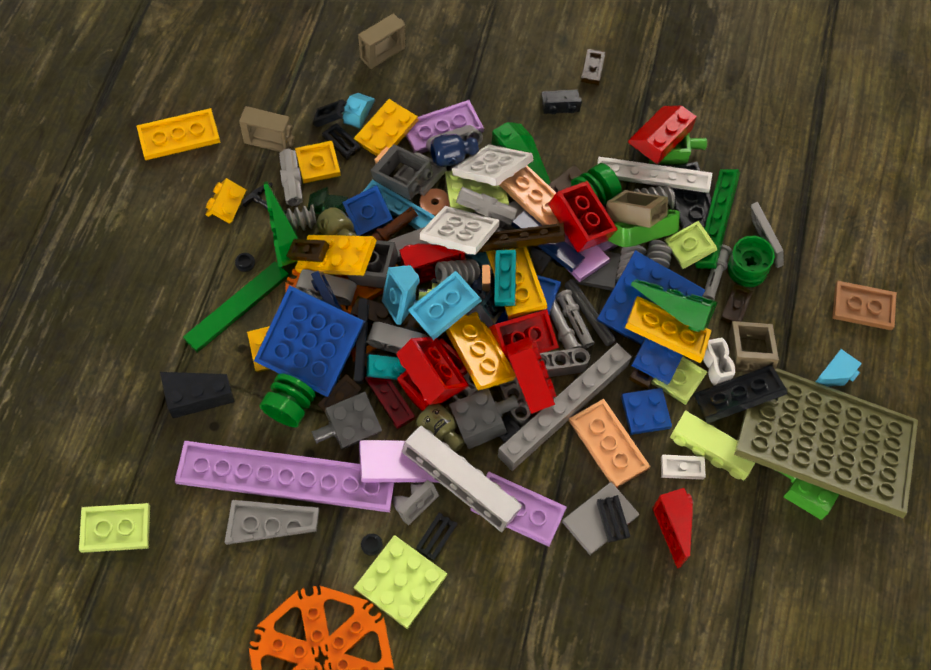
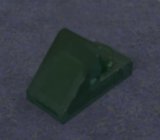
M324 187L310 194L307 210L309 211L310 205L313 204L314 212L317 214H321L330 207L338 208L346 214L342 202L348 200V197L330 195L328 187Z

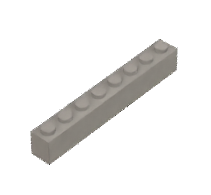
M616 343L554 399L555 405L541 410L499 448L497 457L513 471L561 428L570 417L574 416L625 370L632 356Z

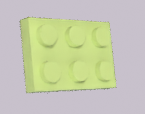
M149 503L82 507L79 551L83 553L149 548Z

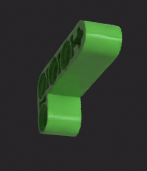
M672 209L668 210L667 216L651 228L613 221L618 230L608 241L621 247H632L679 232L680 212Z

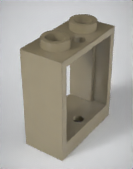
M393 13L358 34L360 58L370 69L405 49L406 26L404 21Z
M245 106L239 120L245 144L278 152L293 147L295 137L292 136L293 125L290 123L289 116Z
M625 190L608 201L606 211L612 221L651 228L667 216L668 197Z
M732 321L728 338L735 371L752 372L771 364L776 370L779 357L773 324ZM740 338L765 340L767 353L742 351Z

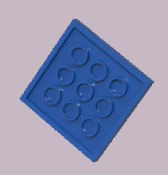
M635 250L596 320L637 344L642 345L645 337L626 329L625 326L637 296L652 303L654 302L631 286L632 281L638 279L664 287L663 291H667V289L679 290L686 297L687 295L691 296V294L702 297L705 289Z
M289 285L254 361L277 373L291 375L307 384L312 390L329 397L365 321Z

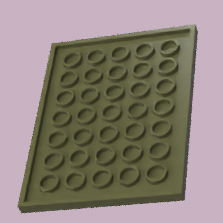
M776 368L775 371L786 387L788 394L745 410L734 455L904 518L908 510L918 420Z

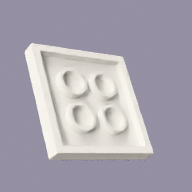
M488 144L479 150L476 155L470 156L462 163L454 166L452 173L454 176L461 177L462 179H471L476 182L498 186L504 180L513 176L514 173L534 161L533 154Z
M444 206L420 232V240L476 255L498 229L499 220Z

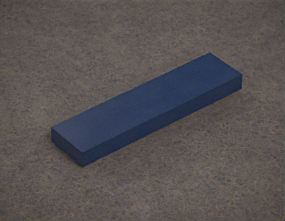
M525 210L511 224L515 229L542 226ZM565 241L538 245L539 248L571 273L585 259L582 254L577 253Z

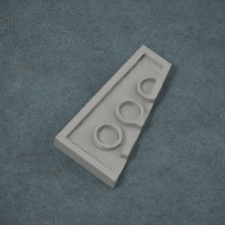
M232 500L225 544L316 532L319 508Z

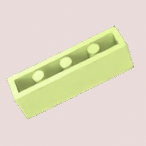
M686 410L670 436L677 445L689 448L696 456L705 457L711 461L712 465L725 469L736 479L745 480L755 462L734 455L738 440L707 424Z

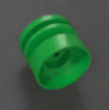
M605 163L597 164L589 169L587 173L584 172L571 182L572 187L588 181L603 207H605L610 199L622 193L618 177Z
M746 236L741 238L734 245L727 266L731 279L744 287H755L762 284L767 278L775 258L773 247L762 237Z
M279 373L274 379L275 382L270 386L272 392L265 394L259 406L266 415L275 421L297 428L305 416L303 409L310 407V402L314 400L316 395L312 388L291 375Z

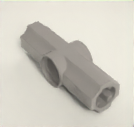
M284 149L279 153L286 204L298 206L303 202L296 151Z
M464 187L461 188L456 203L471 208L479 214L490 218L493 217L510 225L517 211L516 208L503 204L498 199L483 193L479 194Z

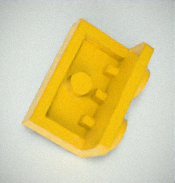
M226 178L223 182L216 184L213 190L215 195L207 202L205 208L208 210L205 215L209 217L213 214L230 224L245 195L246 189Z

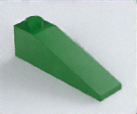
M507 122L493 130L492 145L532 153L534 161L527 166L546 184L549 185L551 183L534 139L522 124Z
M264 182L278 267H282L296 262V260H290L287 257V253L293 240L298 239V236L269 183Z
M638 279L631 283V286L681 323L688 325L690 330L696 332L704 331L708 327L718 303L717 301L691 294V296L687 295L686 297L679 290L675 289L663 291L664 287Z

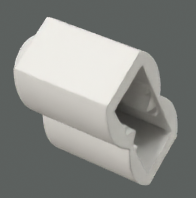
M723 338L708 341L703 359L705 365L709 368V379L714 386L731 380L735 375V365L728 356L729 348Z

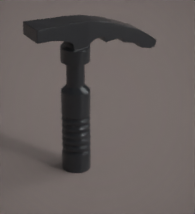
M264 185L252 191L242 201L244 207L254 201L268 209L267 201L259 196V194L261 195L265 191Z

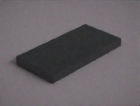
M698 162L671 166L701 171ZM673 188L675 195L674 210L680 212L679 225L681 230L697 221L705 229L712 202L710 194Z
M771 364L696 392L694 397L708 424L787 395L788 393Z

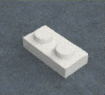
M662 455L661 476L662 478L704 480L706 477L705 457Z

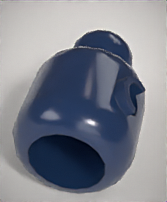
M442 134L431 141L430 150L434 164L438 167H447L462 163L466 154L476 155L479 152L477 139L474 137L463 141L457 134Z

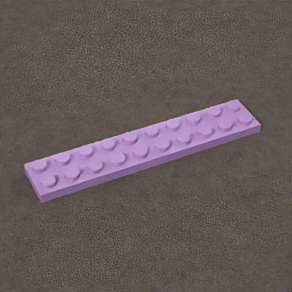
M184 441L175 478L176 484L383 512H390L395 483L361 482L360 464L190 441Z

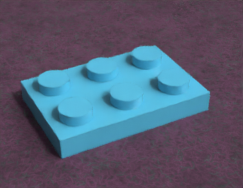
M455 271L410 307L408 311L427 334L435 340L482 300L458 272Z

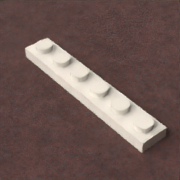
M605 157L598 158L597 164L605 163L614 171L618 179L622 181L663 187L668 185L672 188L705 193L710 191L712 173Z

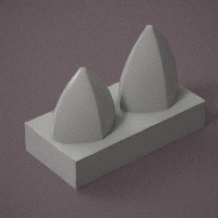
M429 480L425 483L411 484L412 495L409 498L393 496L394 507L407 525H410L439 496L434 484Z

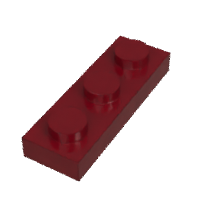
M365 377L366 383L397 430L415 420V415L391 379Z

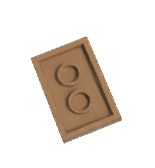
M837 281L835 284L832 319L892 331L895 327L897 292Z

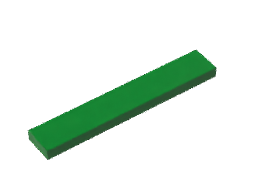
M720 169L705 225V231L718 250L695 263L697 268L716 269L740 176L739 169Z
M276 261L273 262L183 336L184 340L198 353L285 281L289 274L282 267H278Z

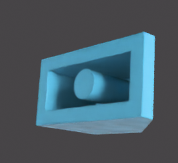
M360 93L350 95L346 106H344L343 123L361 129L375 102V98Z
M841 349L816 380V383L827 387L844 386L848 380L853 382L860 372L857 369L862 363Z

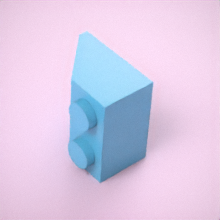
M411 265L388 267L382 302L397 325L402 324L410 313L408 309L413 306V302L416 299L415 292L419 284V275Z

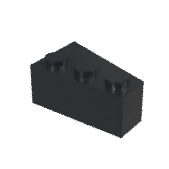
M160 372L168 410L173 419L235 402L227 374Z

